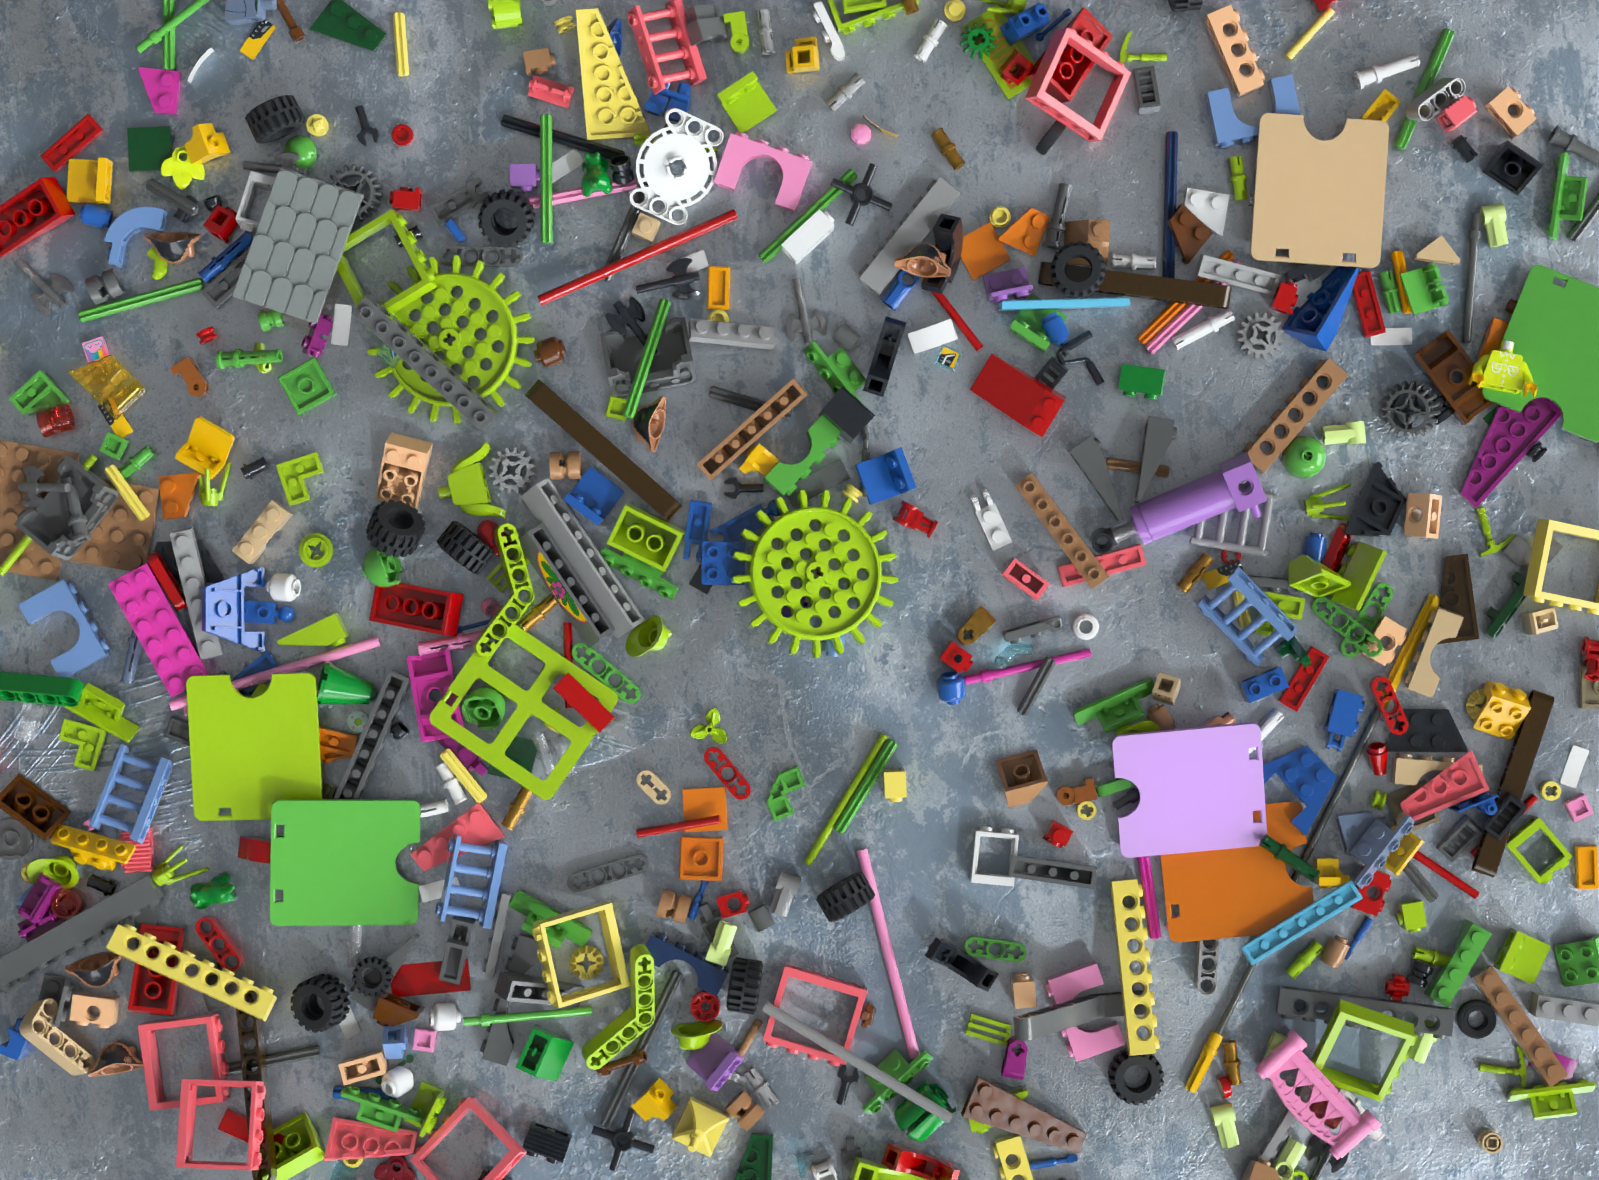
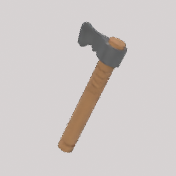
M757 1018L737 1050L742 1056L745 1055L760 1026L763 1024ZM734 1071L727 1081L732 1080L741 1087H744L747 1078L744 1075L739 1076V1073Z

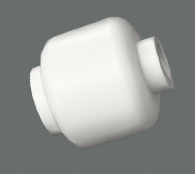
M276 573L267 582V592L270 593L271 598L275 601L290 602L300 594V581L293 574Z
M436 1003L432 1009H429V1025L433 1026L436 1031L454 1030L456 1024L461 1022V1012L456 1010L454 1003Z
M396 1066L382 1077L381 1087L383 1092L393 1098H399L410 1091L413 1087L412 1072L403 1066Z

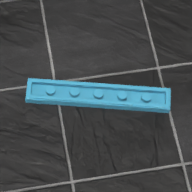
M1130 298L1004 300L998 303V311L1118 308L1130 306Z
M1349 880L1240 948L1251 966L1363 899L1353 881Z

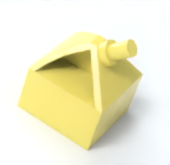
M691 1095L672 1133L671 1139L688 1146V1150L691 1152L698 1151L711 1157L728 1122L729 1114Z

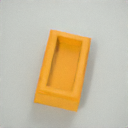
M708 266L707 310H729L730 267Z
M1574 846L1575 888L1599 889L1598 846Z

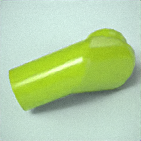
M153 247L147 252V255L154 262L151 276L155 280H161L167 273L168 262L161 259Z
M255 342L253 351L265 350L266 344ZM258 356L254 358H265V356ZM271 363L254 364L258 371L262 373H267L272 369Z

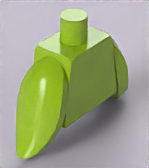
M486 441L478 449L463 456L454 463L451 468V474L447 476L449 485L438 487V493L441 500L452 497L453 504L458 505L461 511L468 515L496 516L505 519L506 511L503 508L493 504H485L492 503L483 463H479L487 456L491 449Z

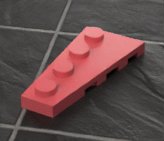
M1472 749L1400 802L1404 815L1408 814L1416 821L1490 790Z
M478 802L410 855L422 871L449 861L450 851H448V843L450 838L453 839L454 833L461 836V842L481 846L505 837V835L482 804ZM459 851L458 856L463 855L467 852Z
M333 1117L324 1161L414 1155L418 1131L399 1128L396 1133L369 1123Z

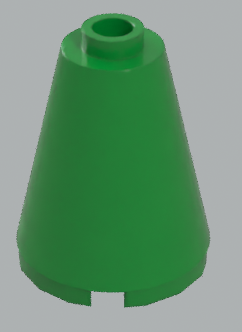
M325 662L318 683L317 701L318 704H369L370 700L374 701L377 689L373 688L374 683L330 662Z

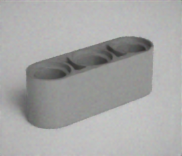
M1461 78L1440 79L1409 102L1405 110L1407 118L1414 121H1428L1464 94L1465 82Z
M1213 939V944L1209 947L1203 945V940L1197 941L1194 983L1196 989L1206 996L1213 994L1217 987L1219 939ZM1205 958L1212 959V964L1208 968L1202 967V961ZM1208 979L1211 982L1210 987L1205 990L1201 989V982Z

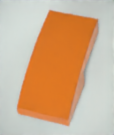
M1493 316L1484 334L1486 339L1476 357L1478 360L1483 355L1489 354L1492 350L1498 351L1509 322Z

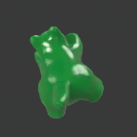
M599 152L586 153L584 155L585 161L582 163L584 176L581 181V191L583 196L590 197L593 191L599 190L605 194L611 193L613 185L606 174L609 166L608 161L601 159Z
M219 873L208 883L191 885L190 901L198 910H203L214 903L229 904L234 902L236 893L232 891L235 889V886L229 884L230 875Z

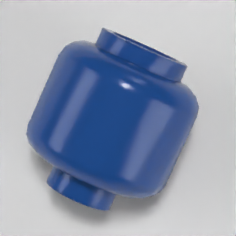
M955 671L941 674V677L936 682L939 699L947 702L948 705L960 703V699L966 695L964 678Z

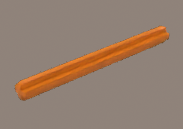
M1226 250L1218 258L1232 261L1235 256L1230 250ZM1199 276L1194 281L1209 283L1212 279ZM1170 303L1136 336L1137 340L1142 345L1146 344L1186 304Z

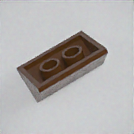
M18 774L0 793V809L44 841L51 839L56 829L64 823L71 813L69 809L21 774Z

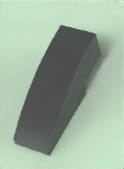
M454 915L445 947L439 980L460 985L476 919Z

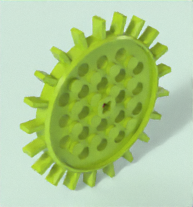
M458 255L453 256L451 273H440L438 261L435 257H430L429 266L435 273L436 279L434 281L438 286L429 291L433 294V301L426 304L423 301V296L394 312L393 315L420 340H425L427 346L435 354L441 351L445 356L444 362L452 368L455 364H460L462 366V373L459 376L469 385L471 377L477 376L480 379V385L474 389L483 398L490 395L498 406L503 407L506 405L504 399L496 391L505 381L516 389L522 387L518 380L509 375L513 365L518 364L522 367L532 366V362L517 357L518 344L535 343V338L531 336L519 337L516 325L519 322L528 321L532 318L531 313H521L513 316L509 307L522 294L517 290L503 298L496 291L505 278V275L501 272L494 277L490 284L480 280V275L484 269V262L477 261L472 275L469 276L460 273L461 258ZM413 266L406 267L408 275L413 280L411 286L422 280ZM393 281L387 283L390 289L397 295L404 291ZM456 286H460L463 289V294L460 298H455L452 294ZM474 298H478L481 302L478 310H472L470 307V302ZM444 304H449L451 307V312L447 316H443L440 311ZM418 309L421 312V318L419 321L414 322L411 319V313ZM495 310L499 317L496 322L491 323L488 320V314L490 311ZM462 316H466L469 320V324L465 328H461L458 325V320ZM432 322H437L439 325V330L435 334H431L428 329L429 324ZM483 328L487 335L484 340L480 341L476 338V331ZM450 334L452 337L456 338V340L452 342V345L451 343H447V339L450 338ZM498 340L504 343V349L500 353L495 352L493 348L494 343ZM385 343L382 347H372L367 350L368 354L377 356L383 354L382 351L386 348L388 356L386 359L389 366L379 369L374 375L376 378H383L393 373L399 381L398 385L389 392L388 396L393 399L399 396L404 389L414 395L408 405V413L413 414L417 410L420 401L423 400L432 404L429 421L436 422L439 417L440 407L446 406L452 407L454 424H461V412L428 382L424 381L415 370L407 369L404 360L399 358L395 363L391 362L388 346ZM467 346L474 348V355L471 358H466L464 355V349ZM485 358H489L492 361V367L487 371L481 366Z
M800 490L797 497L799 509L789 511L783 498L779 497L775 499L776 507L781 513L779 518L771 521L766 513L761 510L755 514L757 519L766 527L760 536L750 530H742L741 535L753 542L754 547L751 554L744 552L733 553L732 558L748 562L749 565L748 575L734 576L731 578V583H749L751 596L740 599L736 604L738 607H743L755 602L760 615L753 618L749 626L750 628L759 626L765 619L775 628L768 636L766 642L769 645L777 641L780 633L783 632L792 637L789 646L790 655L796 654L800 639L812 641L811 652L813 658L820 657V641L829 639L833 642L836 654L840 655L844 653V647L840 640L841 635L850 632L859 645L866 642L863 634L857 628L864 619L876 628L882 626L883 623L879 618L870 613L875 603H879L884 607L893 606L894 601L880 596L879 591L881 583L894 584L898 582V577L882 575L881 562L891 561L896 558V553L878 554L874 543L882 540L888 533L886 530L878 531L872 537L869 536L863 525L870 520L873 514L870 511L861 515L857 522L847 516V512L852 504L850 497L843 501L840 511L828 508L830 495L828 490H824L820 496V507H808L805 490ZM810 521L818 522L819 530L817 532L810 529ZM792 530L799 531L801 535L799 541L791 538L790 533ZM839 531L847 533L848 538L846 542L839 540ZM773 539L780 540L782 544L780 550H775L772 547L771 542ZM820 540L828 542L829 548L827 551L820 549ZM802 549L809 551V560H803L800 557ZM849 550L856 552V561L848 559L847 553ZM783 558L790 560L791 568L789 570L781 566ZM830 559L838 562L837 570L834 571L829 568L828 563ZM764 567L772 571L770 579L763 577L762 569ZM816 569V574H818L819 576L813 578L814 574L811 573V571ZM859 569L866 572L867 577L864 581L857 577ZM792 578L800 580L801 585L799 589H794L791 586ZM840 578L847 581L848 587L846 590L839 588L838 581ZM773 587L780 588L782 592L780 598L773 597L771 593ZM820 588L828 590L829 597L827 599L820 597ZM802 597L809 599V608L806 609L801 606L800 599ZM849 598H854L857 601L856 609L849 608L847 604ZM783 606L790 608L791 616L789 618L782 616L781 609ZM830 607H835L838 610L839 614L836 619L829 616ZM812 616L819 619L820 624L818 628L810 625V618Z

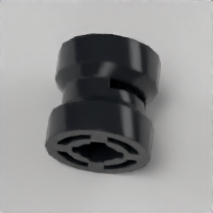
M618 155L611 158L609 164L610 169L613 171V182L623 185L633 181L634 174L633 170L630 169V157Z
M1442 395L1433 400L1434 403H1440L1439 406L1434 407L1435 410L1440 411L1439 415L1434 416L1438 419V422L1435 423L1438 425L1453 415L1454 412L1445 405V399Z
M1414 960L1411 965L1412 972L1407 974L1406 980L1426 988L1428 984L1427 978L1429 975H1432L1434 968Z

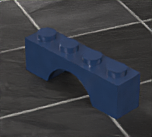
M652 932L646 947L654 959V965L660 967L670 960H682L689 963L697 974V987L717 997L729 970L725 969V966L705 960L706 955L699 951L693 953L687 950L688 946L677 941L675 944L669 941V937L661 932L656 934Z

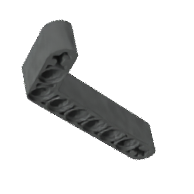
M1135 990L1132 992L1135 995H1141L1143 990ZM1122 993L1090 994L1013 1017L1015 1040H1032L1104 1017L1124 1016ZM1136 1005L1134 1013L1136 1015L1145 1014V1008L1142 1005Z

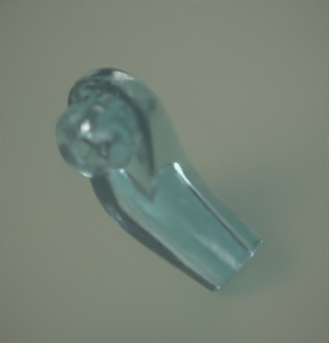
M1009 644L995 658V666L998 669H1004L1015 657L1031 655L1033 650L1032 644Z

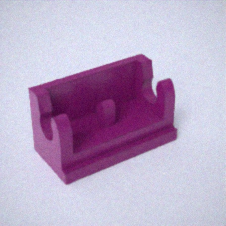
M41 872L24 902L19 907L18 913L34 924L40 922L62 884Z

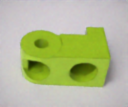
M745 11L723 14L725 25H731V49L737 54L745 53L749 48Z

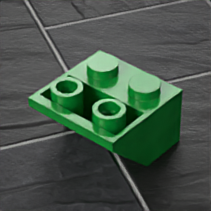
M535 1024L516 1068L535 1077L557 1082L574 1041Z

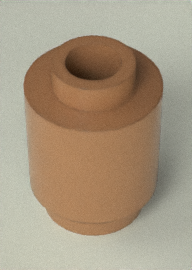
M1157 703L1147 710L1149 712L1146 715L1147 719L1156 723L1160 727V731L1176 728L1175 721L1164 704L1159 706Z
M1338 935L1335 938L1330 937L1322 953L1323 958L1321 961L1337 969L1339 964H1342L1349 950L1348 940Z

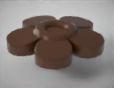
M869 1003L865 1005V1011H862L860 1014V1019L862 1020L861 1027L867 1028L868 1025L871 1026L874 1022L873 1016L876 1013V1008Z

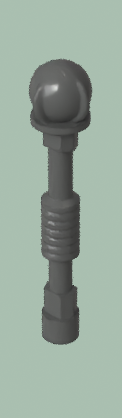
M865 427L862 430L863 449L861 462L870 459V427ZM860 482L859 485L861 486L859 487V491L863 494V497H866L864 489Z

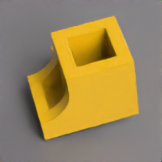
M817 37L795 39V47H792V50L785 51L786 71L788 74L820 70Z
M212 123L193 126L192 138L184 144L191 164L206 163L214 158L230 153L224 133H216Z
M758 444L756 447L752 445L745 454L747 459L739 470L745 475L751 471H757L766 476L776 466L779 459L761 444Z
M1314 857V868L1320 870L1314 883L1319 885L1320 888L1341 886L1350 880L1349 875L1343 874L1340 871L1339 859L1337 857Z
M659 1077L637 1098L631 1107L646 1122L652 1117L659 1118L662 1121L666 1120L677 1105L670 1099L674 1092Z

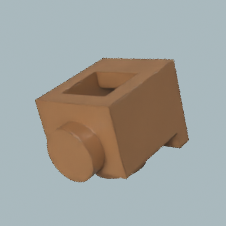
M548 47L523 52L528 77L533 76L532 72L536 71V74H543L549 72L548 69L556 66L555 54L550 53Z

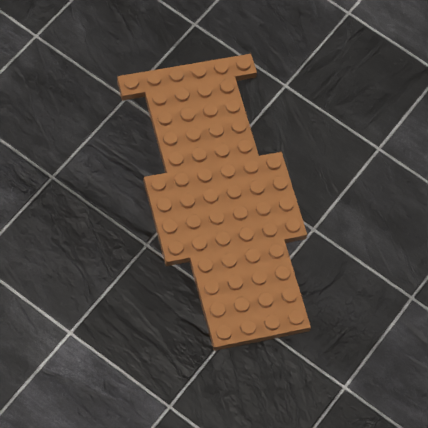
M0 440V566L25 536V533L14 525L18 520V515L23 510H35L37 508H29L22 505L27 492L20 491L18 484L28 480L23 469L28 466L38 467L45 473L40 482L56 483L61 477L57 473L58 463L66 458L67 455L79 462V453ZM102 479L117 490L110 480ZM129 484L150 513V516L140 521L119 493L116 503L92 532L91 540L85 542L68 561L132 571L147 563L146 557L150 555L160 489ZM41 492L40 496L45 498L48 492ZM32 540L7 572L59 580L61 563L64 559L50 555Z

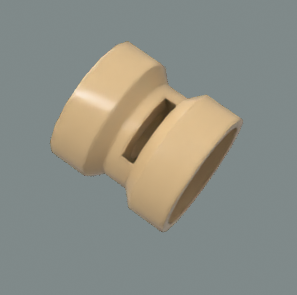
M1487 1128L1479 1132L1477 1143L1484 1151L1489 1154H1496L1502 1149L1503 1139L1495 1131Z

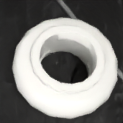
M1085 613L1075 618L1072 629L1079 639L1089 640L1098 633L1099 624L1094 616ZM1084 620L1092 624V629L1089 633L1080 631V623Z

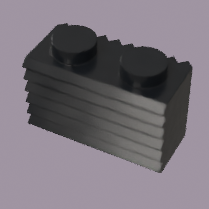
M532 1121L523 1148L529 1156L538 1157V1155L546 1157V1161L552 1164L563 1163L572 1135Z

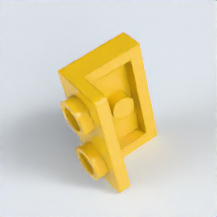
M1396 825V826H1392L1390 829H1392V830L1394 831V829L1397 827V825ZM1412 832L1404 835L1400 840L1397 850L1391 852L1386 858L1387 861L1384 866L1398 876L1424 841Z

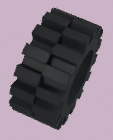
M369 956L361 960L352 972L354 988H357L359 990L358 993H363L366 997H375L383 994L389 988L393 979V971L389 967L390 964L385 962L383 958H377V956ZM371 968L378 970L381 976L379 983L375 985L368 984L364 978L366 970Z

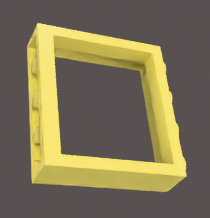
M1538 519L1523 595L1532 597V601L1537 603H1544V600L1550 601L1549 605L1563 607V604L1569 605L1568 609L1581 611L1582 608H1586L1587 613L1599 615V584L1595 603L1541 592L1553 531L1599 541V530L1553 520Z
M602 901L533 922L534 929H532V934L538 943L537 956L543 965L542 977L544 982L547 983V999L552 1006L557 1008L565 1007L630 986L612 903ZM598 912L614 980L560 996L545 927Z

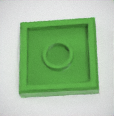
M316 357L277 377L298 415L337 395Z

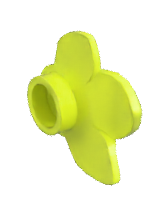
M181 146L173 151L172 157L164 160L161 166V175L172 176L176 186L183 190L189 185L192 177L197 180H204L205 170L202 163L191 164L185 146ZM181 153H185L187 155L186 161H181L179 159V155Z

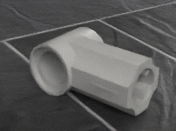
M783 871L780 872L769 912L787 917L792 899L796 896L801 877Z

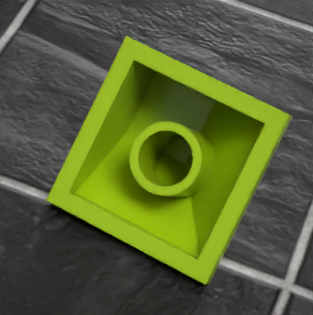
M1301 555L1297 559L1288 562L1289 586L1316 598L1351 586L1349 580L1307 555Z

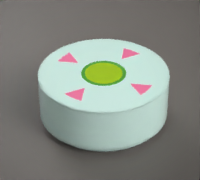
M363 711L351 713L347 720L348 727L353 732H363L369 716Z

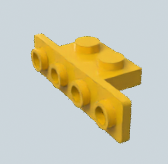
M62 824L56 829L50 839L52 844L69 848L77 863L93 865L100 870L107 869L113 871L117 865L116 862L127 864L136 849L134 844Z

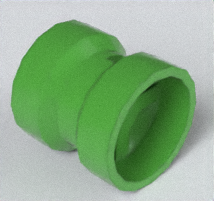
M272 309L257 311L258 320L263 332L270 330L272 326L278 328L285 326L281 312Z

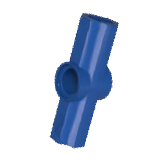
M902 270L880 300L887 307L896 311L921 277ZM910 275L913 278V283L910 285L904 284L902 276Z

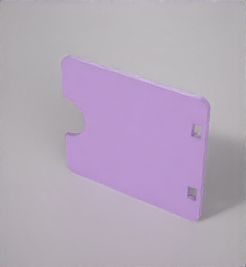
M1247 722L1120 734L1113 738L1115 778H1124L1133 782L1140 792L1137 806L1130 813L1118 816L1120 851L1124 857L1133 858L1259 846L1261 839H1264V835L1267 834L1261 730L1256 723ZM1256 747V758H1249V748ZM1260 810V821H1253V811Z

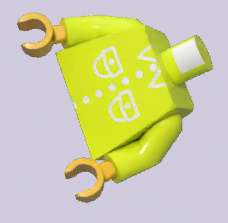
M1507 340L1501 341L1500 351L1492 350L1489 354L1483 355L1474 364L1472 375L1468 381L1469 385H1471L1472 381L1477 382L1478 388L1483 387L1519 394L1523 389L1522 395L1526 397L1527 392L1533 393V397H1535L1538 389L1537 385L1533 383L1532 375L1527 363L1523 361V356L1513 354L1514 342Z

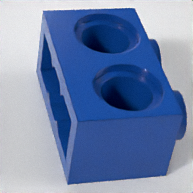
M1278 666L1237 682L1246 703L1254 702L1289 687L1282 668Z

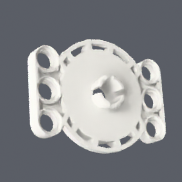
M670 108L664 115V120L668 127H663L653 132L644 140L638 151L635 171L640 187L631 189L628 198L633 206L672 224L682 225L688 217L684 207L691 206L700 201L708 194L714 184L717 174V160L712 146L721 144L724 135L717 126L678 108ZM678 112L680 114V121L677 124L669 122L670 113ZM692 121H697L700 125L696 133H691L688 130V125ZM711 130H717L719 133V138L715 142L708 140L707 135ZM661 133L662 136L656 138L652 143L649 142L656 135ZM647 145L648 148L645 151L644 157L641 158L642 152ZM708 147L710 151L706 152L704 148ZM711 156L713 160V170H710V163L708 158ZM681 159L684 165L682 172L675 175L671 174L670 167L668 166L669 163ZM639 163L642 164V171L644 175L642 177H640ZM708 175H712L710 183L704 188L703 186L708 179ZM700 190L703 191L697 198L693 200L690 199V197L696 195ZM637 191L644 193L645 197L641 203L633 201V194ZM684 199L686 200V203H681L680 201ZM656 200H661L664 203V208L660 212H655L652 209V204ZM675 209L683 211L681 220L675 221L672 219V212Z

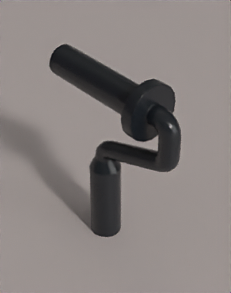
M1090 330L1065 344L1061 343L1058 345L1059 350L1056 352V357L1061 365L1086 362V367L1096 385L1098 386L1105 382L1094 362L1089 358L1083 357L1065 361L1061 355L1063 354L1067 357L1069 351L1093 338Z

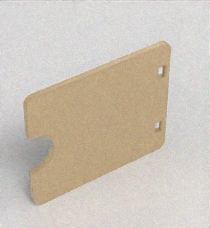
M1265 113L1259 119L1250 247L1252 258L1258 261L1360 268L1376 267L1380 263L1389 140L1388 124L1378 120L1346 118L1341 133L1334 139L1323 141L1314 138L1307 131L1304 124V115ZM1276 249H1287L1288 257L1275 256ZM1343 253L1355 254V261H1342Z

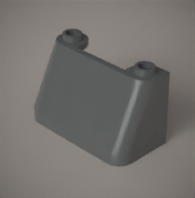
M685 317L672 318L665 324L666 330L661 332L656 347L658 353L653 356L642 393L687 385L696 380L697 376ZM615 330L600 333L607 378L612 394L616 397L628 396L644 346L636 336L624 338L623 334Z
M67 455L66 458L58 463L57 473L61 477L56 483H61V480L66 477H75L81 509L88 521L86 523L87 531L91 535L118 500L119 492L74 458ZM48 492L44 501L35 510H23L18 515V520L14 524L50 555L64 560L71 559L84 544L72 543L73 534L71 526H68L67 522L70 517L64 492Z

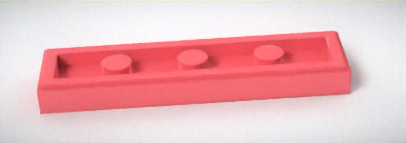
M1141 544L1095 556L1108 575L1146 565ZM1073 563L1057 566L1063 587L1085 581Z

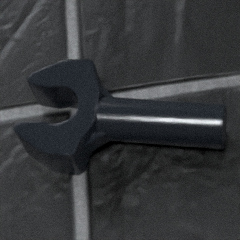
M364 106L355 107L361 125V131L357 134L358 141L367 147L365 137L367 134H372V138L377 144L379 131L376 128L370 127Z
M736 477L724 481V484H733L735 486L734 492L724 493L730 499H737L740 493L764 492L763 484H741L737 481Z
M846 1064L842 1065L838 1070L837 1076L842 1081L836 1101L839 1105L845 1104L850 1084L858 1082L859 1073L856 1067H854L853 1074L850 1077L845 1075Z

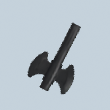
M681 258L675 260L666 268L667 272H673L675 276L636 285L637 294L678 286L677 291L672 293L673 297L682 300L692 299L700 294L699 291L694 290L690 286V283H694L693 281L700 280L699 272L687 273V268L692 259Z
M634 297L629 298L628 309L620 300L617 301L613 306L617 310L618 315L610 313L605 315L609 325L623 335L627 333V325L642 345L645 346L647 336L636 321V319L641 322L645 321L643 307Z
M1313 1135L1307 1145V1160L1311 1161L1314 1157L1319 1158L1309 1180H1319L1328 1162L1331 1164L1332 1173L1340 1170L1347 1162L1349 1152L1343 1158L1340 1157L1337 1160L1329 1151L1331 1145L1326 1143L1323 1146L1319 1141V1137Z

